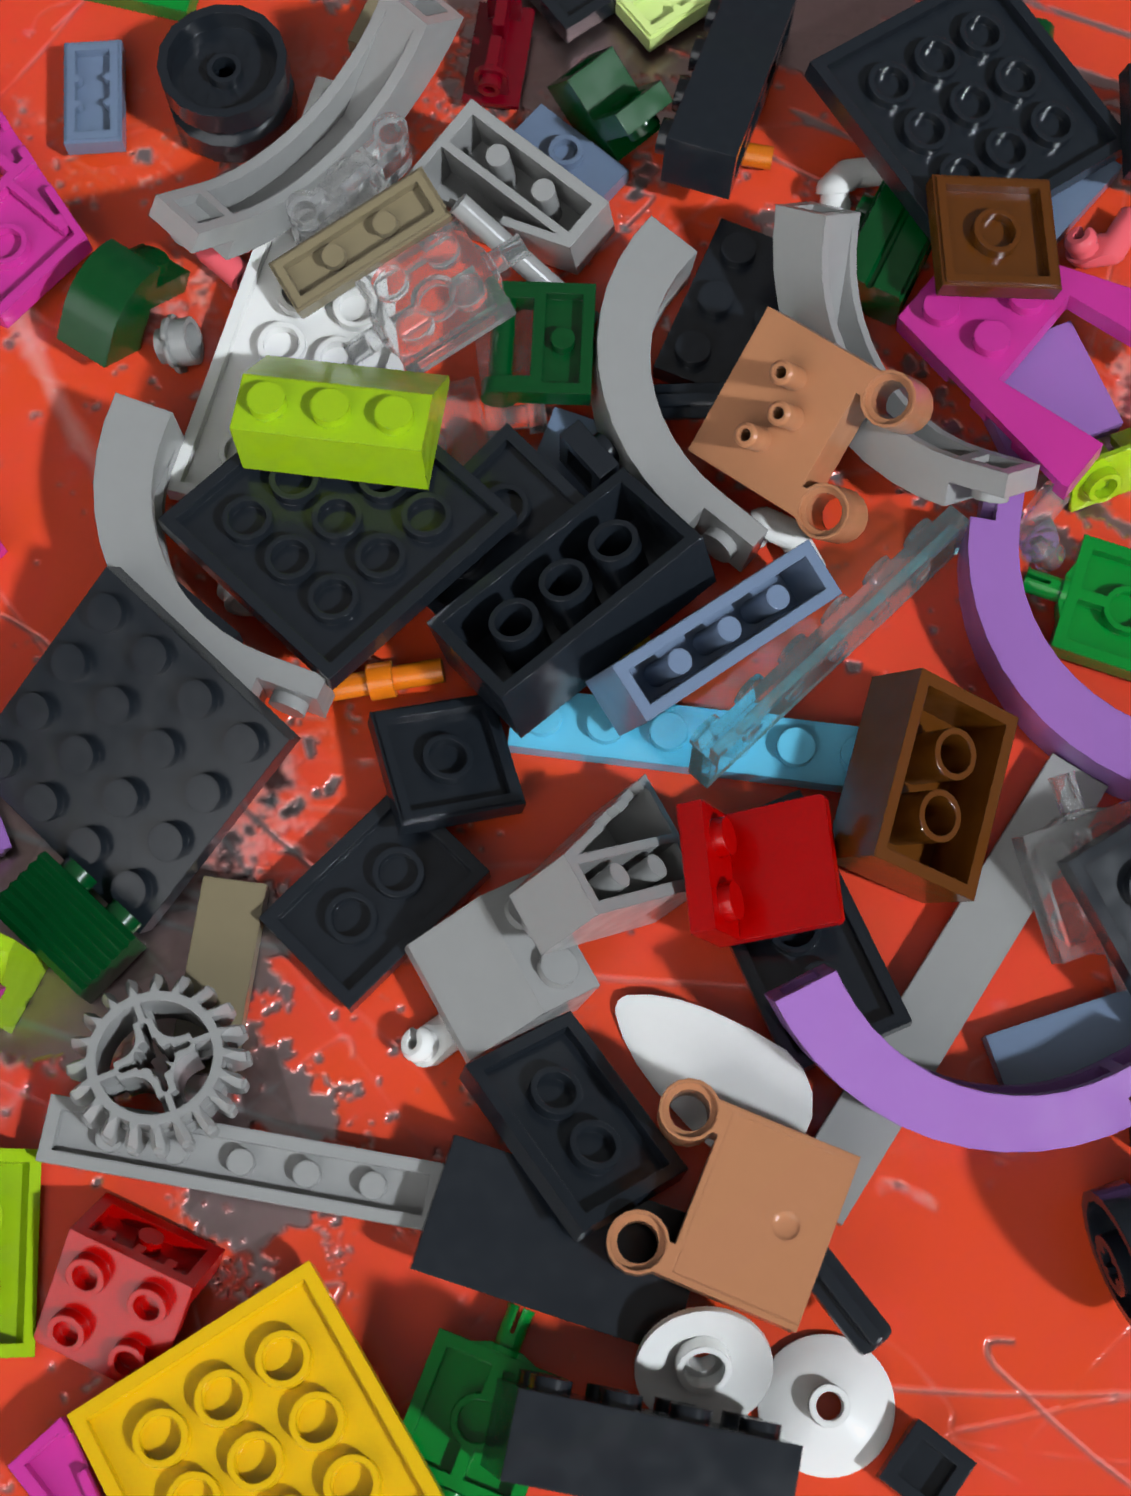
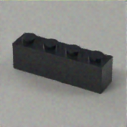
M711 0L704 25V31L708 32L707 37L697 35L688 64V71L692 72L691 77L681 75L675 90L672 103V111L676 112L674 119L664 117L658 132L655 153L664 155L660 181L729 200L789 40L797 0Z

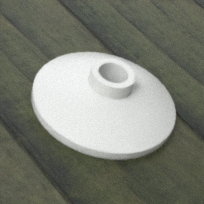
M714 1306L687 1308L662 1319L643 1338L637 1350L634 1363L636 1386L649 1409H653L655 1396L673 1399L712 1410L711 1422L720 1423L722 1410L747 1415L756 1408L768 1392L774 1370L771 1348L760 1328L740 1313ZM700 1353H710L705 1357H694V1355Z
M813 1334L801 1337L787 1344L773 1357V1378L768 1392L757 1406L758 1418L781 1424L780 1438L803 1446L799 1471L821 1478H835L855 1473L871 1463L886 1445L892 1432L895 1418L893 1388L885 1369L871 1352L865 1355L859 1354L846 1337L834 1334ZM825 1392L835 1393L841 1401L839 1415L831 1420L823 1419L816 1409L817 1399Z

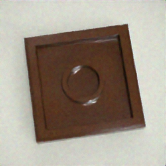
M931 175L925 187L936 296L1054 300L1062 290L1049 180Z

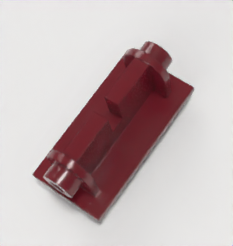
M487 0V2H479L462 103L467 104L470 99H473L481 106L519 110L536 12L535 8L522 7L521 0Z

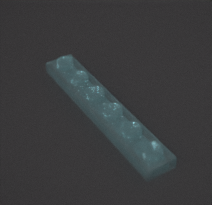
M952 505L943 511L933 522L929 518L922 519L906 537L903 544L904 548L893 559H890L887 555L881 557L869 569L862 581L863 586L851 598L846 594H842L832 602L820 620L821 625L809 637L801 633L787 644L778 658L777 662L779 664L768 675L763 677L758 673L752 676L739 690L734 699L735 705L721 718L713 714L701 723L690 739L692 749L688 772L706 788L716 781L959 552L970 520Z

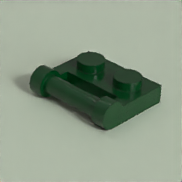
M497 281L491 283L487 289L486 302L487 308L492 312L488 376L483 378L481 382V401L488 406L496 408H507L516 403L591 406L596 284ZM521 310H533L530 376L513 375L516 313Z

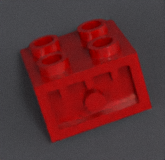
M814 794L729 814H724L702 799L676 804L690 933L717 947L724 948L837 926L844 922L845 915L829 800L825 796Z
M106 1192L69 1229L34 1333V1339L37 1343L119 1382L176 1345L190 1304L218 1271L225 1249Z

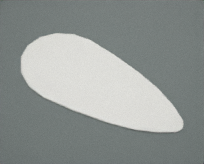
M644 994L626 995L617 1001L615 1015L622 1037L636 1064L660 1096L663 1095L668 1086L677 1080L686 1078L702 1080L713 1088L719 1099L806 1134L812 1120L813 1092L803 1067L786 1049L752 1029L710 1009L680 999ZM687 1095L681 1096L670 1104L673 1111L692 1131L698 1130L706 1124V1108L697 1098ZM708 1138L704 1142L711 1148L714 1140Z

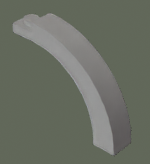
M379 0L362 37L342 69L319 99L289 130L252 159L225 174L198 184L157 194L149 216L165 229L177 244L186 248L191 254L213 248L225 260L250 252L291 229L335 195L384 145L432 79L464 17L444 0Z
M811 201L776 204L773 228V271L779 312L790 316L877 368L886 370L872 343L859 297L857 241L861 212ZM900 389L893 391L886 403V411L889 418L901 415L908 404V399ZM865 417L849 445L866 464L892 483L918 497L941 506H948L971 498L988 503H1007L1011 496L1036 489L1040 464L967 443L944 431L930 420L921 430L913 434L900 435L873 425Z
M651 215L632 237L618 259L607 284L594 334L591 405L597 432L603 434L615 447L619 455V470L622 467L625 468L702 535L710 556L717 561L728 562L739 572H742L756 556L768 529L719 491L689 461L673 438L662 416L655 395L651 374L650 352L652 333L667 306L688 284L698 251Z
M115 392L103 423L96 451L93 479L94 514L99 542L107 567H121L263 703H265L268 697L270 698L268 703L273 708L287 715L304 718L306 713L309 712L326 718L335 694L327 685L325 678L317 672L267 655L234 639L209 621L191 603L180 588L169 559L165 532L162 530L158 518L165 513L166 494L171 472L185 437L173 412Z

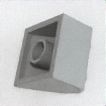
M531 873L477 897L416 938L404 949L466 1064L569 1011L574 1012L578 1010L600 986L578 945L541 955L534 941L525 932L521 923V917L509 895Z

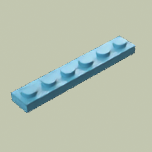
M577 693L523 738H520L510 727L507 744L510 753L842 793L859 726L674 704L647 723L619 736L594 695Z

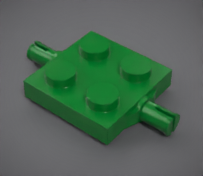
M1085 534L1079 543L1072 568L1066 573L1064 578L1044 573L1028 566L1023 577L1025 593L1055 602V624L1049 645L1057 657L1131 681V549Z
M508 1302L494 1342L472 1341L439 1328L403 1422L445 1496H525L529 1486L500 1481L482 1467L480 1463L497 1379L501 1378L516 1382L519 1368L555 1375L536 1367L524 1354L520 1353L535 1312L523 1308L515 1332L512 1334L511 1329L520 1306Z

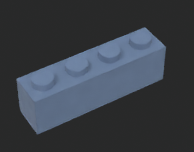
M808 539L588 679L585 683L618 735L621 736L667 710L842 594Z

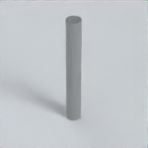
M466 193L453 205L450 213L527 282L565 283ZM595 310L596 323L599 318V313Z

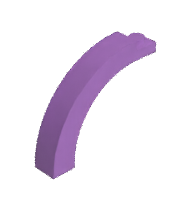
M1025 492L1009 497V502L1002 504L979 501L977 517L970 516L959 539L957 576L959 602L965 630L975 659L989 687L1007 712L1019 717L1017 725L1048 756H1051L1052 753L1108 786L1106 793L1131 803V716L1114 708L1095 695L1061 662L1044 638L1027 600L1020 571L1019 557L1020 523Z
M821 964L764 993L782 1026L799 1048L831 1080L874 1112L903 1128L933 1140L969 1149L995 1152H1041L1074 1147L1108 1137L1131 1127V1102L1129 1100V1097H1131V1044L1085 1068L1047 1081L1018 1085L975 1083L948 1077L922 1067L894 1049L869 1024L856 1007L837 971L825 964Z

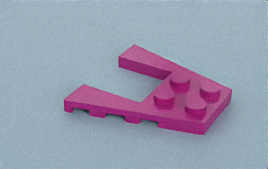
M0 110V174L3 175L0 178V325L8 329L83 260L93 248L77 221L51 183L47 181L25 145L22 144Z
M1059 265L1062 290L1054 300L936 296L935 279L933 276L898 316L896 331L946 382L951 379L971 399L969 406L984 421L990 418L1012 441L1010 448L1022 460L1040 464V470L1054 484L1052 491L1064 500L1099 458L1103 443L1004 382L1066 309L1131 347V288Z

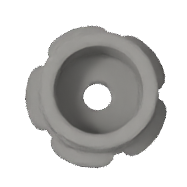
M169 314L166 318L162 319L160 328L155 329L153 334V345L159 361L162 364H168L179 374L186 373L187 366L201 364L204 358V342L195 319L191 316L178 318L175 314Z

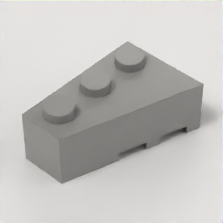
M473 99L469 100L408 172L410 174L422 166L449 212L457 200L466 193L542 263L576 275L583 270L615 231L609 201ZM452 215L456 223L446 228L445 231L484 243Z
M646 774L595 811L509 895L521 917V923L525 932L534 941L541 955L653 924L687 900L680 835Z

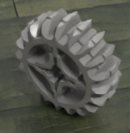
M155 973L150 982V991L143 993L136 980L128 979L125 987L129 996L127 999L118 1002L111 993H103L101 1000L108 1012L102 1018L95 1013H84L82 1021L92 1032L91 1037L77 1036L71 1038V1048L77 1054L86 1058L75 1060L66 1065L67 1075L72 1080L81 1082L70 1091V1098L76 1106H88L81 1119L89 1129L104 1125L100 1137L109 1146H114L125 1137V1150L132 1156H139L150 1138L153 1153L157 1158H166L170 1151V1140L177 1138L185 1152H193L195 1150V1140L191 1132L201 1127L211 1139L217 1138L220 1131L212 1117L219 1112L225 1117L235 1118L239 1111L232 1100L226 1097L227 1094H244L249 1091L250 1084L248 1080L242 1075L235 1073L253 1065V1057L250 1051L238 1048L249 1039V1035L244 1025H231L237 1015L231 1003L227 1002L215 1006L218 995L214 988L210 986H205L194 994V985L191 979L182 975L176 981L172 990L169 991L164 976ZM166 1018L185 1020L199 1026L206 1033L192 1038L190 1033L176 1037L166 1036L158 1028L156 1020ZM134 1031L135 1043L132 1050L127 1056L113 1062L114 1069L110 1070L111 1061L118 1046ZM153 1041L161 1053L165 1054L170 1061H165L170 1069L164 1073L168 1090L158 1076H155L149 1069H155L151 1064V1061L156 1058L152 1045ZM212 1059L211 1069L204 1085L192 1099L186 1102L184 1092L186 1082L191 1075L206 1068L205 1061ZM126 1092L131 1097L143 1093L155 1094L162 1103L165 1113L151 1115L135 1113L116 1104L113 1097Z

